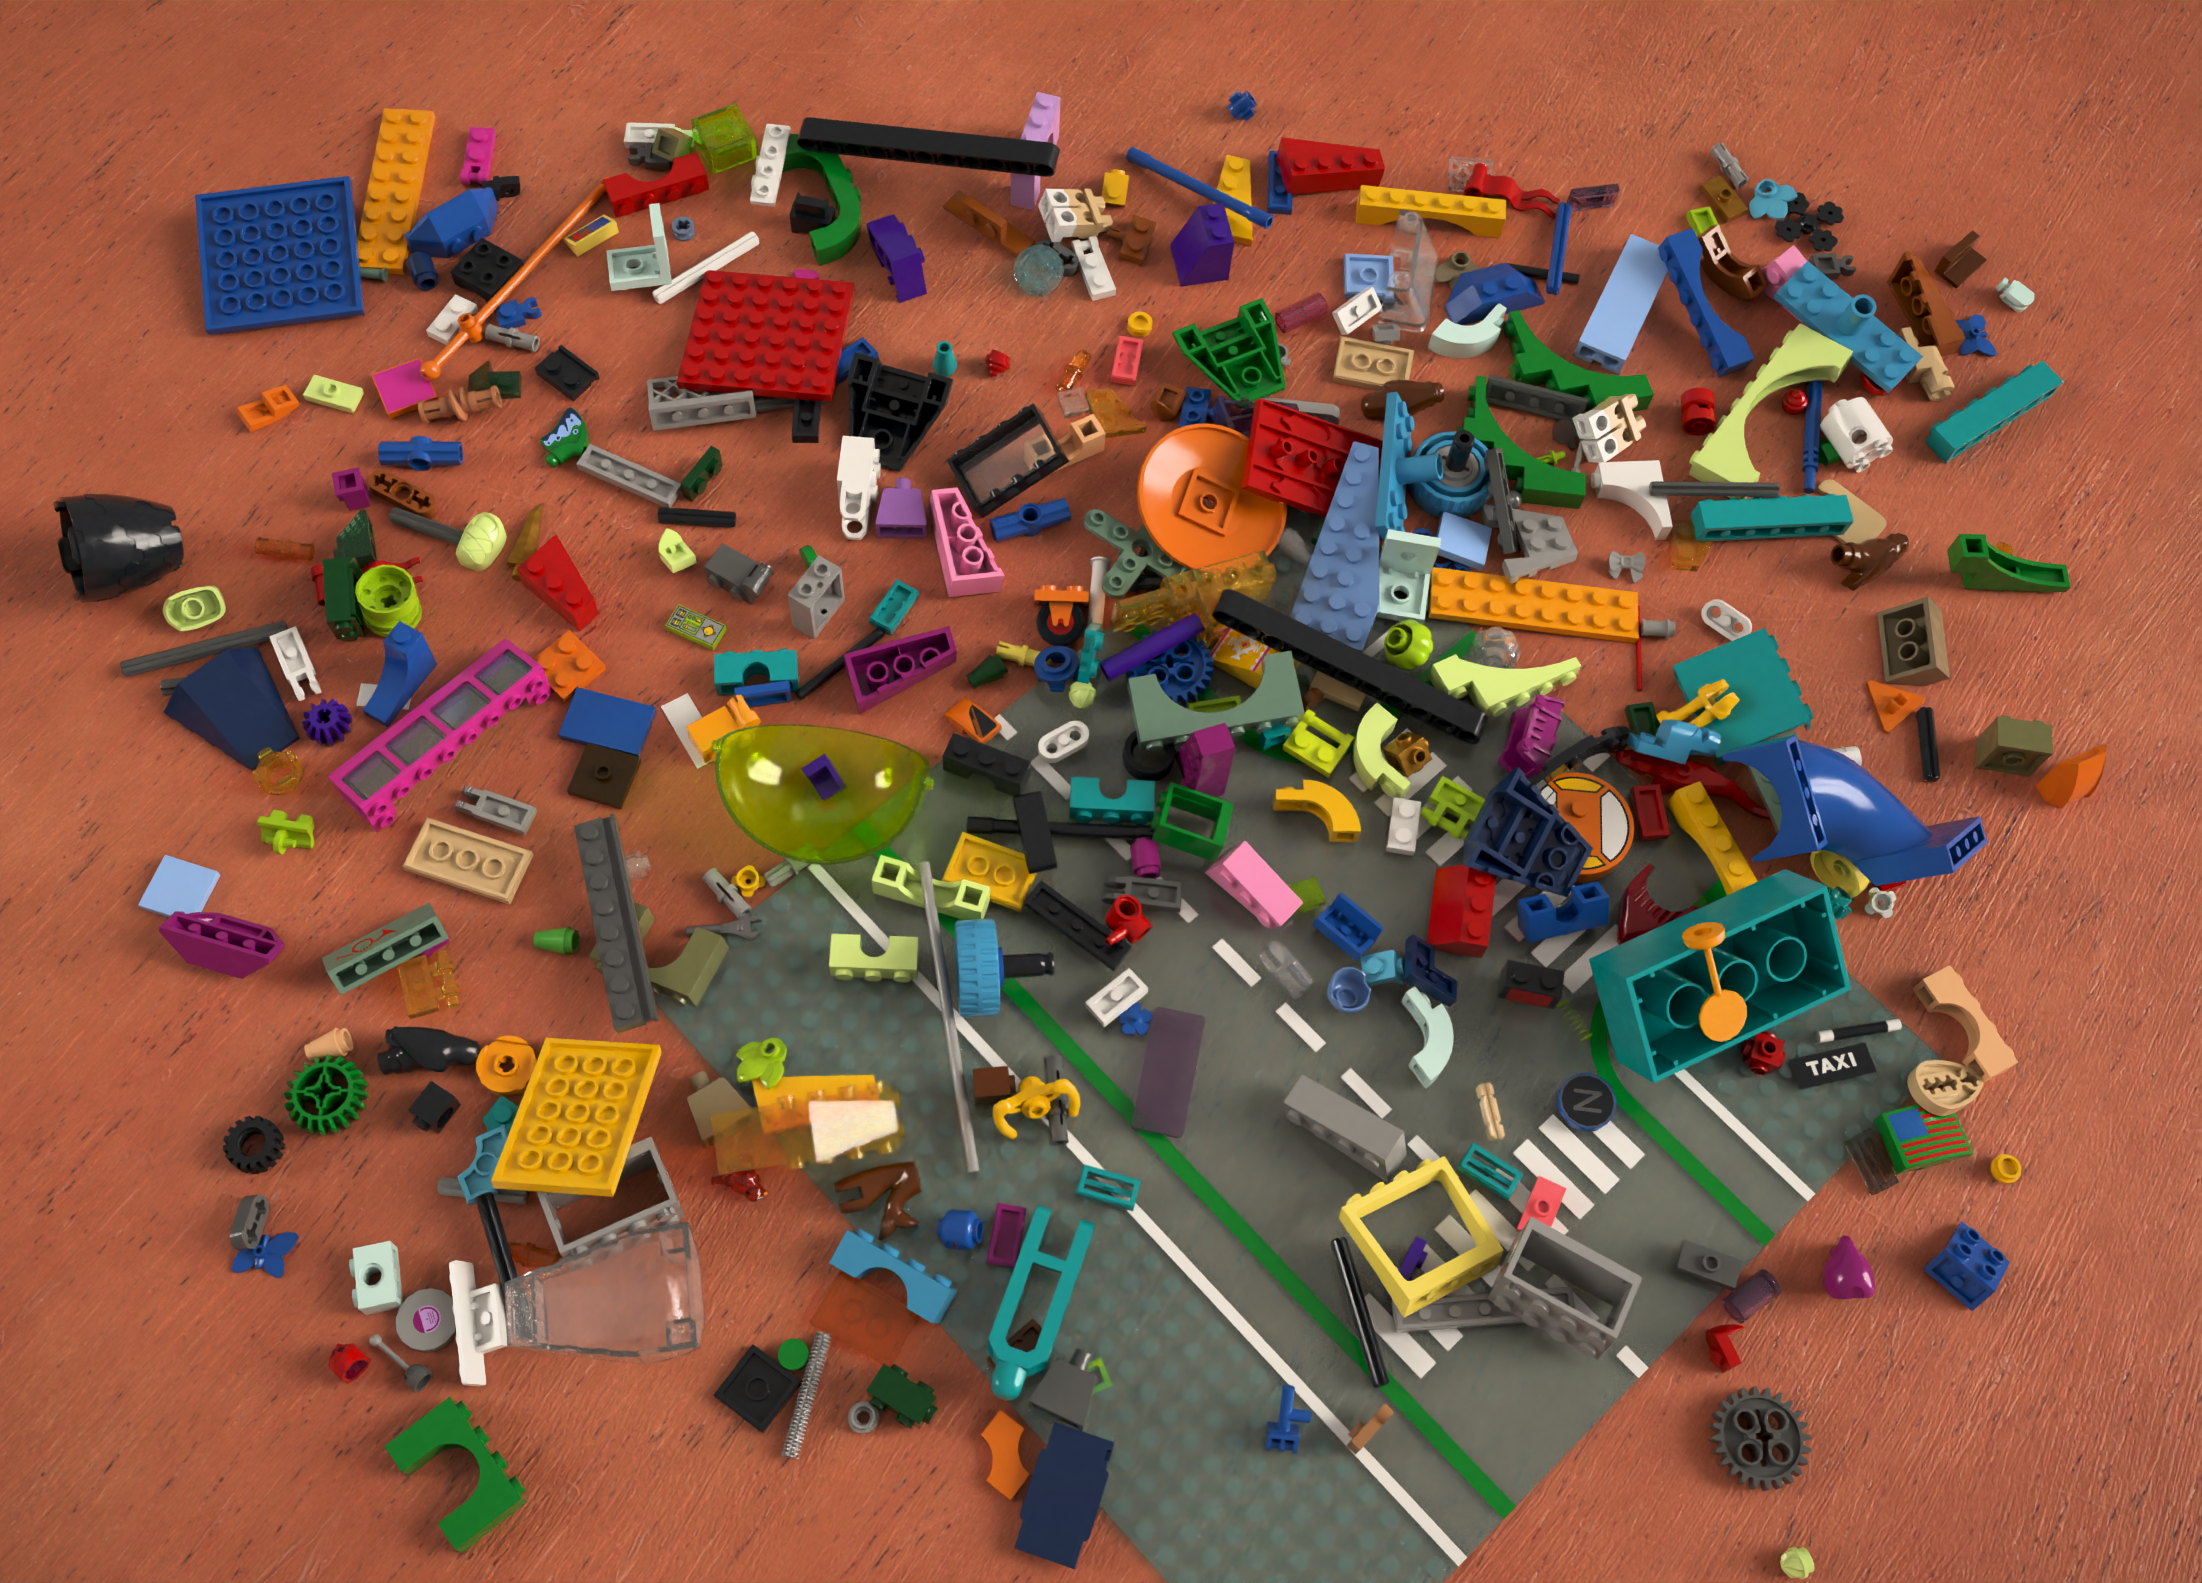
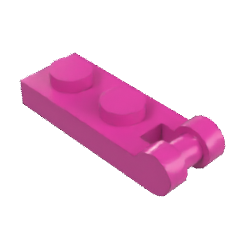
M469 128L463 170H461L462 185H471V183L482 185V181L489 180L496 138L494 128Z

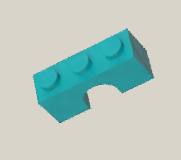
M779 649L770 652L752 650L749 653L727 651L722 654H714V684L717 696L735 695L734 688L745 687L746 681L751 676L758 674L768 677L770 683L789 680L791 692H796L799 689L797 650Z
M1071 777L1069 819H1075L1079 822L1103 820L1110 824L1118 823L1119 821H1127L1135 825L1151 823L1154 815L1155 781L1127 780L1125 794L1118 799H1109L1103 796L1099 790V778Z

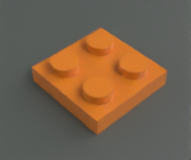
M570 630L533 658L543 667L551 690L564 703L574 696L577 687L583 689L606 670L605 664Z

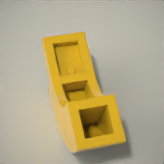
M1303 779L1300 789L1283 787L1275 790L1273 811H1305L1319 817L1326 825L1329 833V842L1358 841L1361 833L1358 815L1348 799L1336 789L1318 781Z

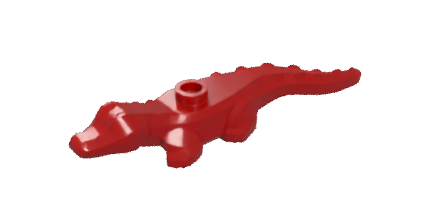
M1634 749L1620 750L1616 753L1615 759L1620 764L1638 774H1647L1653 777V782L1650 785L1660 784L1662 794L1676 791L1700 781L1708 796L1727 798L1748 813L1771 820L1767 810L1753 801L1747 795V792L1742 790L1735 781L1723 776L1721 773H1717L1705 764L1687 760L1685 764L1636 752Z

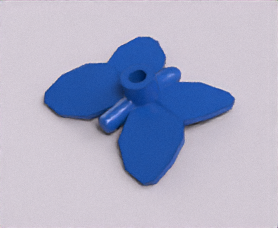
M1973 315L1968 321L1955 320L1965 336V340L1960 347L1961 355L1972 354L1977 350L1988 356L1997 355L1995 347L1989 340L1985 339L1988 333L1982 332L1986 325L1982 315Z
M286 1232L276 1235L268 1243L270 1236L264 1234L261 1243L259 1242L255 1249L239 1250V1253L234 1258L233 1272L247 1271L255 1265L257 1270L263 1266L267 1273L275 1278H281L284 1274L285 1265L283 1256L293 1249L299 1236L297 1233Z

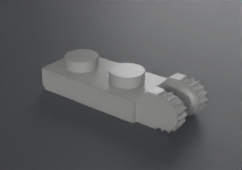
M464 786L461 793L468 798L476 800V805L456 801L453 806L457 811L468 816H473L476 819L522 835H526L537 814V809L534 806L485 789L482 791L469 786Z

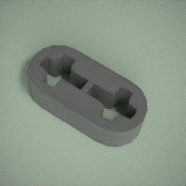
M1048 238L1038 243L1037 257L1043 264L1065 277H1070L1077 273L1079 258L1074 252L1058 242H1052Z
M250 1195L242 1198L230 1231V1242L235 1250L255 1249L258 1246L269 1215V1202L264 1195Z

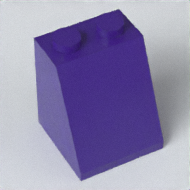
M1223 203L1198 206L1170 244L1180 287L1229 279L1234 240Z

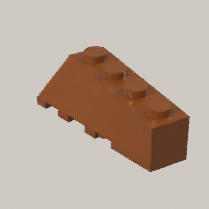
M1910 251L1904 252L1886 283L1922 347L1936 346L1941 357L1956 353L1965 340L1962 329L1959 328L1952 311L1947 307L1940 290L1935 286L1929 271L1926 270L1922 261Z

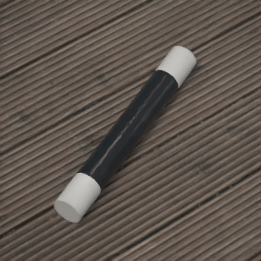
M1899 1019L1818 1031L1815 1033V1037L1818 1043L1897 1031L1901 1030L1902 1024Z

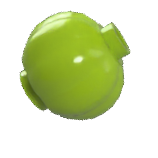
M1404 620L1392 626L1384 639L1385 656L1388 662L1406 671L1424 665L1433 650L1430 630L1415 620Z

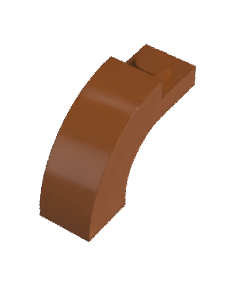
M1719 225L1711 226L1697 237L1704 256L1700 260V264L1709 278L1722 290L1739 298L1753 299L1768 287L1759 264H1746L1731 252Z

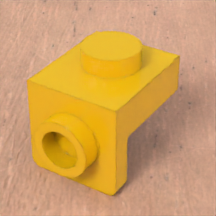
M1111 169V173L1105 172L1102 190L1105 204L1125 207L1130 180L1129 175H1125V171Z

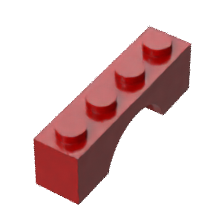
M697 152L674 158L670 172L656 181H639L627 173L603 179L606 196L615 218L647 209L649 204L659 203L660 205L709 190L707 173Z

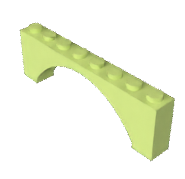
M1799 323L1794 331L1789 330L1783 339L1782 347H1776L1769 358L1770 362L1768 365L1763 364L1759 369L1755 382L1750 381L1743 391L1744 396L1741 399L1737 398L1733 402L1730 414L1722 416L1716 426L1717 431L1714 434L1711 432L1708 434L1703 443V449L1694 452L1689 461L1692 464L1689 475L1701 482L1757 483L1760 472L1754 469L1749 459L1744 438L1745 419L1750 411L1767 395L1792 384L1815 380H1830L1835 383L1848 366L1853 351ZM1727 496V497H1729V498H1736V499H1738V500L1747 499V498H1748V497H1730V496Z

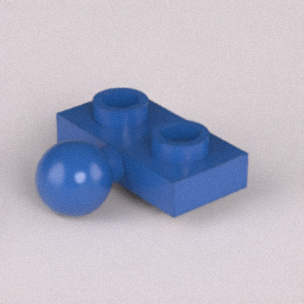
M1186 387L1185 392L1187 394L1183 401L1179 428L1192 424H1206L1207 418H1211L1216 424H1224L1229 420L1230 410L1226 405L1217 404L1213 408H1209L1211 389Z

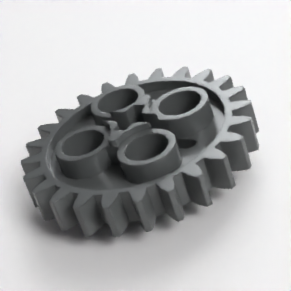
M1757 1386L1750 1388L1749 1394L1745 1388H1741L1737 1391L1738 1396L1734 1393L1727 1395L1728 1402L1723 1400L1718 1403L1721 1411L1712 1413V1417L1718 1423H1712L1708 1426L1709 1429L1716 1432V1435L1708 1438V1441L1718 1445V1448L1714 1449L1711 1453L1714 1455L1721 1454L1722 1456L1717 1465L1720 1467L1727 1464L1730 1468L1726 1476L1730 1477L1738 1474L1737 1484L1739 1485L1749 1480L1751 1490L1756 1489L1759 1483L1762 1490L1767 1491L1770 1490L1771 1484L1777 1490L1783 1487L1782 1481L1787 1485L1794 1482L1792 1475L1797 1477L1803 1473L1799 1466H1805L1809 1463L1802 1454L1812 1451L1811 1448L1804 1445V1441L1812 1438L1811 1435L1802 1433V1429L1807 1427L1808 1423L1798 1422L1797 1420L1802 1413L1801 1410L1792 1413L1790 1408L1793 1401L1790 1400L1783 1404L1781 1402L1782 1393L1779 1392L1771 1397L1770 1388L1763 1389L1761 1394ZM1755 1410L1759 1413L1758 1418L1757 1415L1754 1413ZM1738 1415L1747 1420V1430L1742 1429L1738 1425ZM1769 1415L1777 1420V1430L1770 1427L1768 1423ZM1755 1434H1757L1758 1437H1763L1764 1443H1762L1761 1440L1756 1439ZM1742 1447H1746L1751 1452V1462L1746 1461L1742 1457ZM1773 1447H1776L1781 1451V1462L1777 1461L1773 1457ZM1761 1459L1765 1463V1467L1761 1465Z

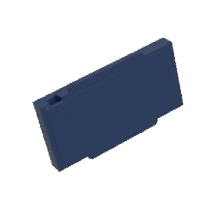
M1054 1422L1047 1447L1039 1453L1020 1512V1518L1023 1522L1016 1540L1015 1549L1076 1569L1084 1541H1088L1107 1484L1109 1477L1107 1467L1115 1442Z

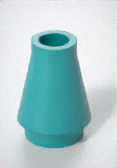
M941 341L937 344V350L932 362L934 371L944 377L952 375L957 369V361L952 351V345L947 341Z

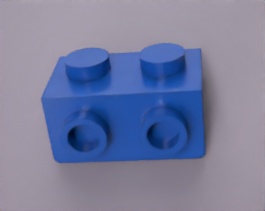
M1343 893L1338 894L1333 903L1313 923L1316 929L1355 961L1374 945L1384 930V927Z

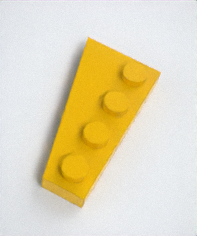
M1226 155L1217 190L1252 206L1250 160ZM1225 208L1234 242L1252 246V222Z

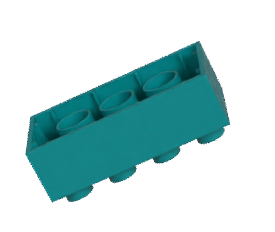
M1786 869L1589 959L1617 1062L1652 1083L1671 1076L1851 990L1827 886ZM1706 922L1720 923L1725 929V939L1719 945L1711 948L1721 990L1735 991L1743 997L1747 1006V1017L1743 1028L1736 1036L1722 1042L1708 1038L1703 1034L1699 1026L1701 1007L1706 999L1714 993L1704 950L1690 949L1683 943L1682 933L1686 929Z

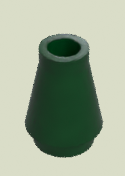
M995 654L994 656L989 655L966 677L975 689L981 685L1004 678L1003 675L1008 673V670L1000 656Z

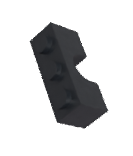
M953 733L943 754V770L968 780L971 774L982 775L993 782L995 790L1016 796L1023 793L1029 780L1031 761Z

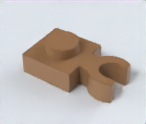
M1385 1403L1366 1424L1360 1421L1348 1434L1352 1440L1346 1446L1356 1455L1393 1415L1394 1411Z

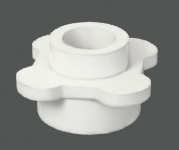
M1876 887L1871 888L1868 891L1869 902L1865 905V911L1868 914H1881L1883 918L1891 917L1893 915L1894 901L1896 900L1895 893L1892 891H1880ZM1879 900L1883 901L1882 905L1878 904Z

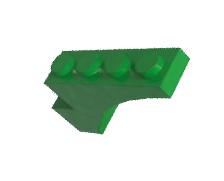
M1959 534L1947 549L1951 573H1962L1964 589L2067 592L2070 589L2066 565L2035 562L2015 557L1995 548L1987 542L1986 535Z

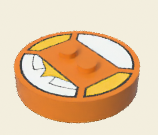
M1569 772L1560 774L1540 789L1541 795L1549 804H1553L1558 809L1559 815L1566 822H1569L1593 848L1575 883L1601 879L1618 867L1631 847L1634 837V821L1631 810L1623 796L1606 781L1585 773Z

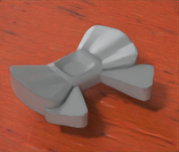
M1612 551L1608 558V572L1613 579H1616L1622 569H1630L1632 582L1636 583L1643 577L1641 572L1645 567V556L1642 552L1634 556H1621L1617 552Z

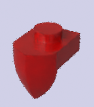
M1720 1325L1706 1331L1710 1358L1713 1364L1720 1368L1722 1373L1742 1364L1729 1338V1335L1744 1329L1742 1325Z

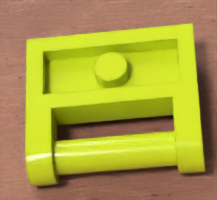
M1308 709L1302 721L1299 722L1284 743L1282 750L1329 778L1352 745L1355 737L1349 733L1345 735L1316 717V713ZM1310 725L1338 742L1340 746L1335 748L1306 729Z

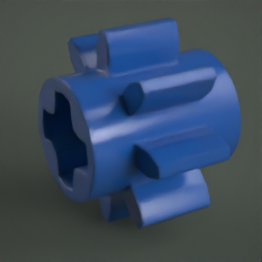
M1237 90L1230 96V104L1227 108L1236 120H1240L1243 117L1247 121L1255 115L1256 111L1253 108L1257 106V103L1248 91L1241 94Z

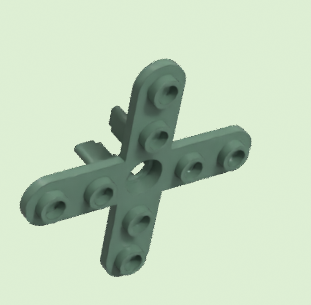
M1093 509L1086 513L1083 520L1084 527L1090 533L1119 550L1117 555L1119 558L1102 581V590L1107 596L1111 598L1125 596L1142 571L1147 575L1157 573L1184 590L1194 589L1198 585L1200 574L1193 569L1181 566L1169 558L1153 541L1144 524L1136 532L1102 510ZM1141 547L1139 555L1133 552L1134 548Z

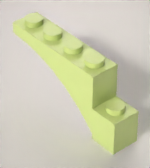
M1455 654L1433 664L1428 678L1436 689L1459 700L1468 694L1477 709L1483 711L1487 716L1493 715L1496 717L1515 704L1516 706H1521L1527 703L1533 696L1538 694L1546 695L1560 684L1566 686L1572 683L1577 678L1576 675L1581 664L1574 657L1544 667L1504 669L1459 659Z

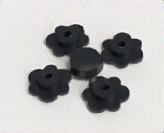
M1798 192L1796 199L1787 202L1788 213L1801 215L1798 222H1792L1789 218H1786L1784 221H1777L1775 223L1776 235L1782 237L1786 242H1793L1794 239L1801 237V232L1812 234L1809 241L1813 244V248L1816 251H1832L1833 247L1837 245L1838 240L1832 236L1831 231L1818 229L1819 221L1825 222L1828 225L1841 223L1844 219V216L1841 214L1842 208L1836 207L1833 202L1828 201L1824 205L1818 206L1817 211L1819 213L1816 218L1811 214H1805L1806 208L1809 207V202L1805 200L1806 197L1803 193Z

